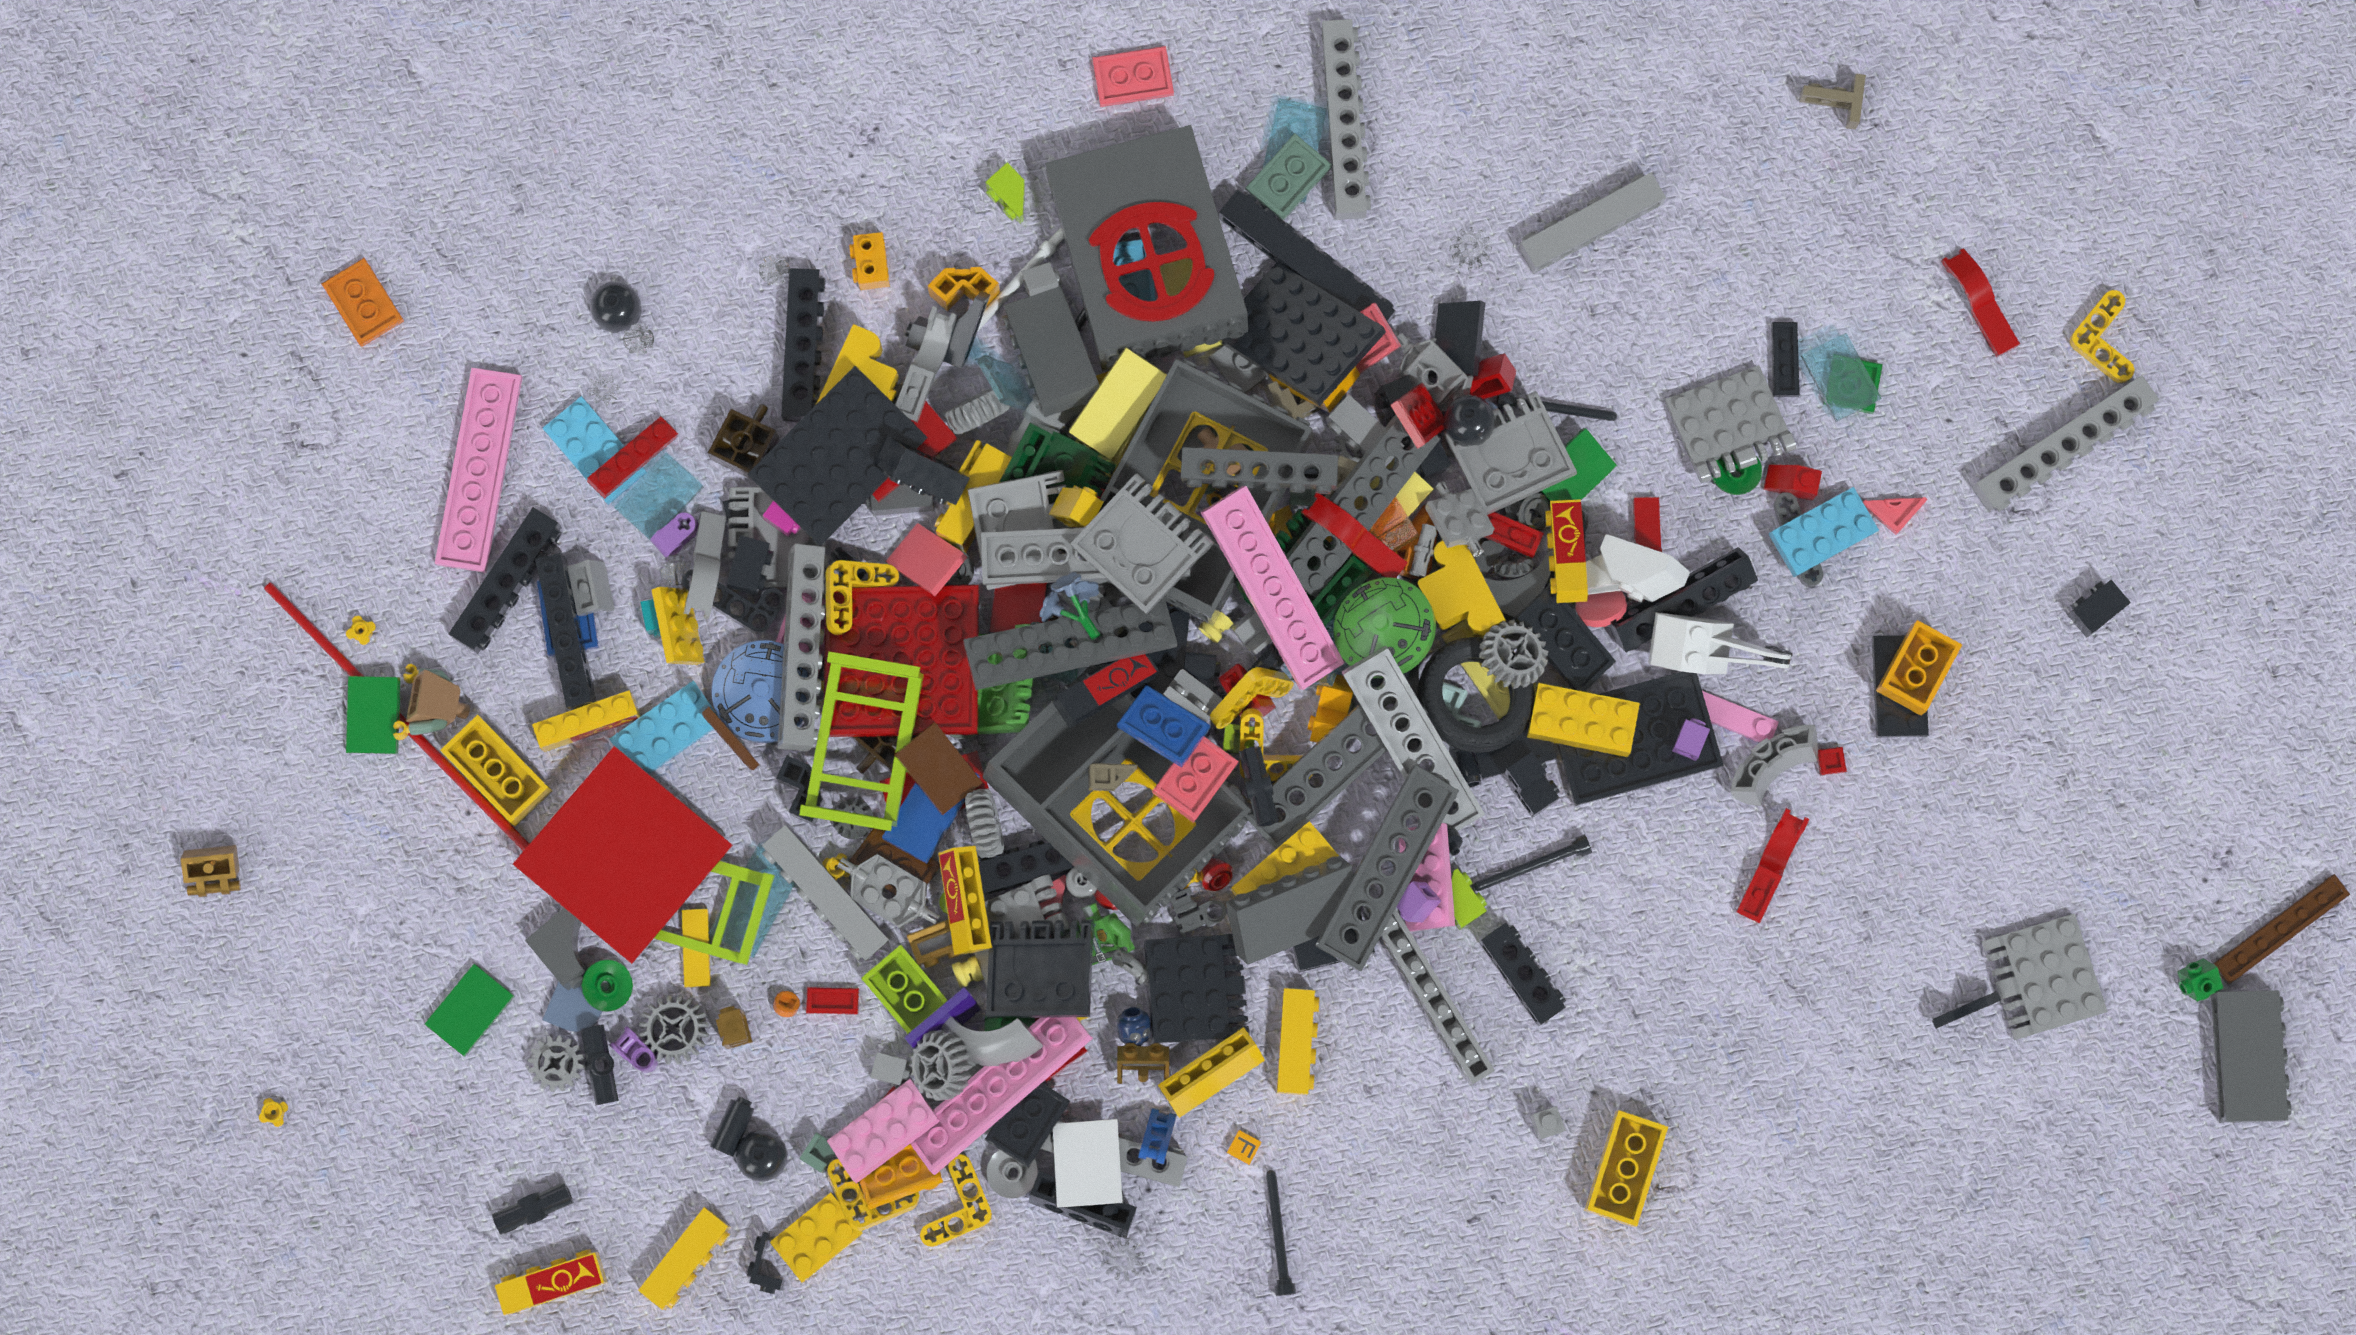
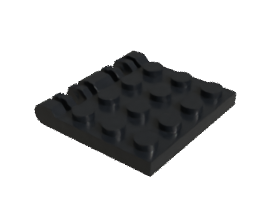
M1082 919L1081 938H1079V920L1071 921L1070 938H1064L1063 920H1057L1055 923L1054 939H1052L1053 925L1051 920H1033L1031 939H1029L1028 921H1022L1020 924V939H1013L1014 925L1012 921L1005 922L1004 939L1003 922L991 921L989 933L992 948L989 949L986 1017H1090L1094 920Z
M1232 934L1150 939L1144 941L1153 1044L1227 1039L1243 1027L1250 1035L1249 1026L1229 1027L1231 1023L1248 1022V1016L1245 1015L1228 1017L1229 1007L1242 1008L1247 1006L1246 999L1227 1001V996L1246 994L1245 976L1225 977L1224 973L1244 970L1243 965L1240 963L1224 966L1223 956H1238L1235 948L1222 950V946L1235 945Z

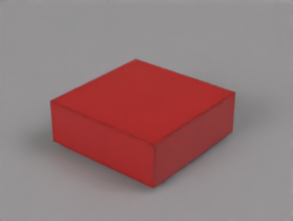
M1843 747L1818 750L1817 759L1820 776L1847 772Z

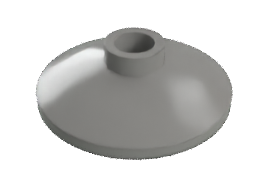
M1001 1150L994 1153L987 1165V1180L990 1187L998 1195L1005 1198H1019L1029 1193L1038 1175V1166L1035 1159L1028 1168ZM1013 1168L1018 1169V1176L1012 1178L1010 1175V1171Z

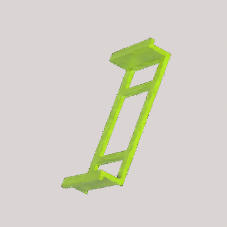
M829 652L827 662L831 663L807 800L806 805H801L799 815L891 831L892 826H897L906 776L905 768L896 757H894L890 785L823 773L835 701L841 700L903 711L896 746L897 752L912 740L924 674L920 673L921 667ZM847 667L909 678L904 703L837 692L841 668ZM821 781L888 792L884 818L818 807L817 801Z
M719 861L711 872L731 877L732 879L712 944L663 930L654 939L748 965L775 875ZM741 880L759 885L760 887L739 953L722 948L720 945Z

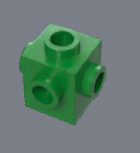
M2204 958L2191 962L2186 967L2177 971L2180 979L2178 985L2181 992L2197 1002L2205 1000L2210 995L2223 989L2218 967Z

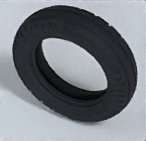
M1481 637L1457 639L1438 649L1425 664L1418 685V700L1427 710V716L1441 740L1452 747L1468 752L1494 751L1514 741L1527 726L1534 706L1533 683L1524 688L1520 685L1513 689L1510 683L1508 686L1510 695L1508 712L1501 722L1485 728L1471 727L1458 721L1449 712L1442 693L1444 678L1447 672L1458 664L1465 662L1483 663L1485 659L1479 658L1482 651L1479 647L1484 641ZM1512 652L1511 660L1515 657L1514 652Z

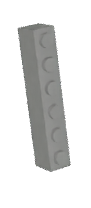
M1652 172L1645 176L1641 173L1630 180L1631 183L1625 187H1622V185L1614 187L1608 192V196L1602 199L1600 196L1592 199L1587 203V207L1580 211L1578 208L1573 209L1565 215V219L1559 222L1557 220L1549 222L1543 227L1544 230L1537 234L1531 232L1522 238L1519 250L1532 273L1535 274L1663 205L1666 196Z
M786 825L762 845L765 849L762 853L763 856L772 865L776 862L782 868L779 873L789 884L794 881L800 888L797 891L798 895L806 903L811 900L817 907L814 910L816 915L823 922L827 919L834 926L831 929L833 934L840 941L843 939L847 940L851 945L848 950L858 961L863 958L866 962L889 941Z

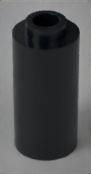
M739 1096L736 1101L730 1100L710 1144L711 1148L734 1157L737 1146L755 1110L750 1107L752 1102Z

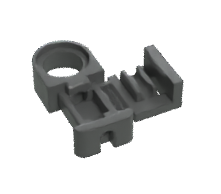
M1190 887L1177 892L1171 900L1175 913L1180 915V918L1176 915L1174 920L1183 937H1187L1186 932L1204 924L1210 927L1221 922L1226 916L1225 905L1219 900H1210L1198 905L1199 910H1197V902L1193 903L1190 897L1193 894ZM1187 892H1188L1189 895L1184 896V897H1182V898L1176 900V898H1178V897H1180V896H1183V895L1187 894ZM1211 904H1218L1222 909V914L1217 919H1212L1207 914V909Z

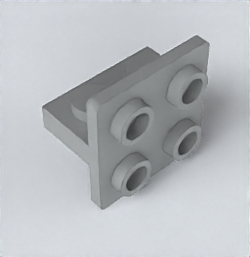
M1184 669L1178 672L1162 694L1205 722L1210 719L1211 712L1222 701L1220 696Z

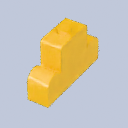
M855 324L852 325L817 403L854 366L893 403L897 393L894 389L898 383L899 375L896 369L875 361L882 355L883 351L880 339L875 333Z
M1443 540L1439 542L1434 548V557L1441 569L1418 581L1420 590L1430 602L1440 629L1445 630L1467 619L1471 631L1477 636L1484 637L1492 626H1498L1501 622H1506L1468 546L1456 545L1447 548Z

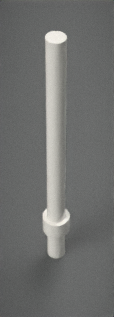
M1061 227L1048 241L1045 240L1039 246V251L1021 271L1039 266L1046 257L1050 258L1054 254L1055 248L1064 239ZM1021 271L987 306L978 331L1023 283Z

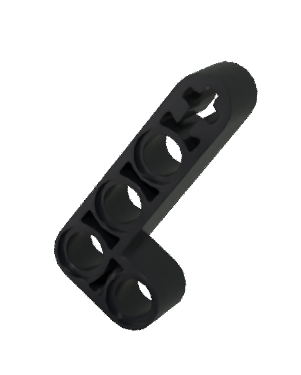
M693 569L687 571L681 579V586L687 593L690 588L687 577L692 578ZM717 582L716 589L721 591L722 598L718 602H713L712 608L755 634H761L771 626L782 608L784 595L779 589L770 588L762 593L756 604H753ZM773 593L778 597L779 602L776 607H770L766 604L765 598L767 594ZM732 602H740L743 605L744 611L741 615H734L731 612L730 605ZM755 615L764 617L765 626L762 629L753 626L752 619Z

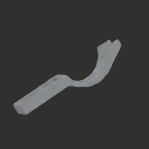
M934 306L928 317L927 329L921 348L914 362L910 365L895 405L910 420L917 423L935 375L946 355L957 315L951 313L950 317L937 313L938 308Z
M701 511L692 559L694 560V567L685 602L684 614L689 615L690 609L694 608L705 611L704 618L709 619L719 577L720 553L726 516Z

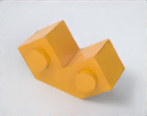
M970 267V269L944 268L928 284L929 296L947 312L964 294L974 301V298L980 291L990 294L988 306L1000 293L999 283L981 267Z
M1329 673L1325 675L1324 681L1319 680L1316 695L1320 696L1316 716L1310 715L1307 730L1312 731L1310 737L1312 742H1319L1348 715L1353 691L1343 675Z

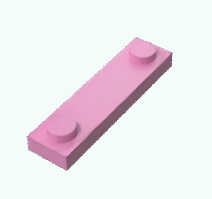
M1702 691L1711 723L1757 742H1761L1766 738H1773L1779 721Z

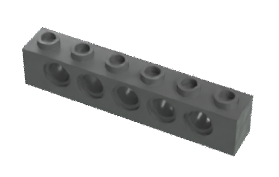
M1183 447L1181 480L1182 483H1186V486L1195 488L1202 487V484H1212V487L1217 489H1226L1228 485H1237L1238 488L1247 486L1248 490H1253L1254 486L1264 487L1266 491H1279V488H1290L1291 492L1303 493L1305 489H1316V493L1331 494V490L1337 491L1339 459L1338 455ZM1204 464H1213L1215 466L1214 472L1211 474L1202 473L1201 468ZM1238 465L1241 471L1238 475L1231 476L1227 473L1228 467ZM1257 466H1263L1267 469V472L1262 477H1256L1252 473L1253 469ZM1288 467L1293 471V474L1289 478H1282L1278 475L1279 470ZM1316 469L1319 475L1317 478L1309 480L1304 476L1306 470Z

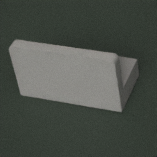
M586 560L567 566L578 616H585L597 611H614L604 562Z
M1252 609L1231 627L1241 643L1254 654H1257L1272 641L1255 609Z

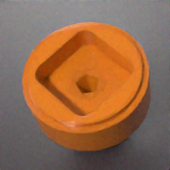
M790 991L779 992L773 1001L774 1011L782 1017L794 1016L800 1006L798 996Z

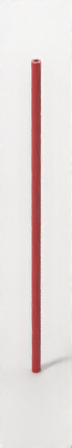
M272 582L265 586L264 590L349 676H364ZM399 712V721L409 725L410 722H406V718ZM408 733V736L524 851L530 843L422 734L411 735Z

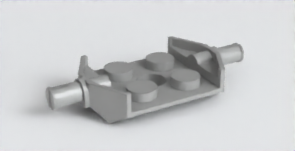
M1403 333L1397 336L1401 347L1404 349L1402 352L1404 355L1399 365V375L1401 377L1408 375L1413 387L1421 382L1424 383L1441 412L1447 411L1450 403L1456 398L1469 395L1473 376H1467L1435 343L1436 338L1414 344ZM1430 370L1436 372L1438 376L1435 384L1431 383L1428 379V372Z
M878 854L860 865H854L844 858L841 859V862L849 867L841 863L837 867L852 876V900L899 928L909 924L918 917H923L934 925L937 921L929 915L936 919H939L940 915L931 911L926 906L927 883ZM888 884L894 885L897 889L896 896L892 899H886L883 896V888Z

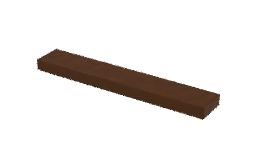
M2332 874L2212 964L2218 967L2219 974L2227 985L2231 984L2348 897L2350 893L2338 877Z

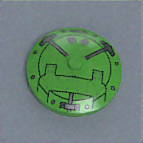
M1397 578L1371 580L1354 589L1340 605L1334 621V640L1340 655L1349 666L1387 646L1404 674L1418 665L1429 652L1436 632L1435 614L1426 596L1413 584ZM1376 675L1373 678H1383V676Z

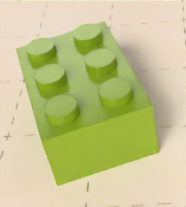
M902 945L898 946L861 978L907 1034L948 1001Z

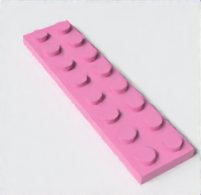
M471 368L435 564L438 566L487 572L523 379L521 375Z
M1241 486L1203 510L1201 514L1298 688L1304 690L1344 664L1345 662L1247 486Z
M1077 1017L1039 1018L1029 1028L1043 1044L1040 1050L1018 1062L1011 1061L1000 1064V1066H984L967 1081L968 1086L963 1089L960 1095L943 1101L933 1110L940 1122L910 1143L931 1173L936 1175L1093 1039Z

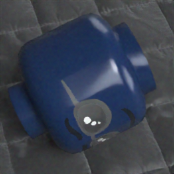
M1138 1007L1124 1009L1117 1017V1031L1120 1041L1124 1044L1134 1043L1137 1046H1142L1143 1043L1147 1042L1151 1038L1152 1033L1148 1013Z

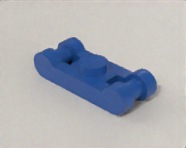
M1151 1109L1138 1158L1146 1160L1148 1157L1155 1159L1156 1163L1164 1164L1177 1114L1169 1113L1168 1115L1160 1113L1159 1109ZM1151 1145L1154 1147H1159L1160 1149L1151 1148L1149 1146Z

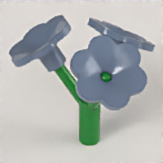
M1077 572L1060 577L1050 586L1054 591L1043 602V607L1040 611L1042 622H1048L1053 615L1059 617L1063 615L1080 622L1090 638L1095 639L1100 635V632L1088 616L1087 604L1090 602V597L1099 594L1098 583L1094 581H1079L1081 575L1077 574ZM1064 590L1067 597H1071L1080 616L1065 611L1064 607L1058 605L1059 597H1057V592Z

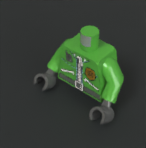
M1096 903L1083 907L1082 911L1085 918L1094 920L1092 965L1112 960L1114 965L1121 967L1124 966V962L1130 963L1133 960V956L1128 952L1135 949L1131 941L1130 928L1115 913L1101 916Z

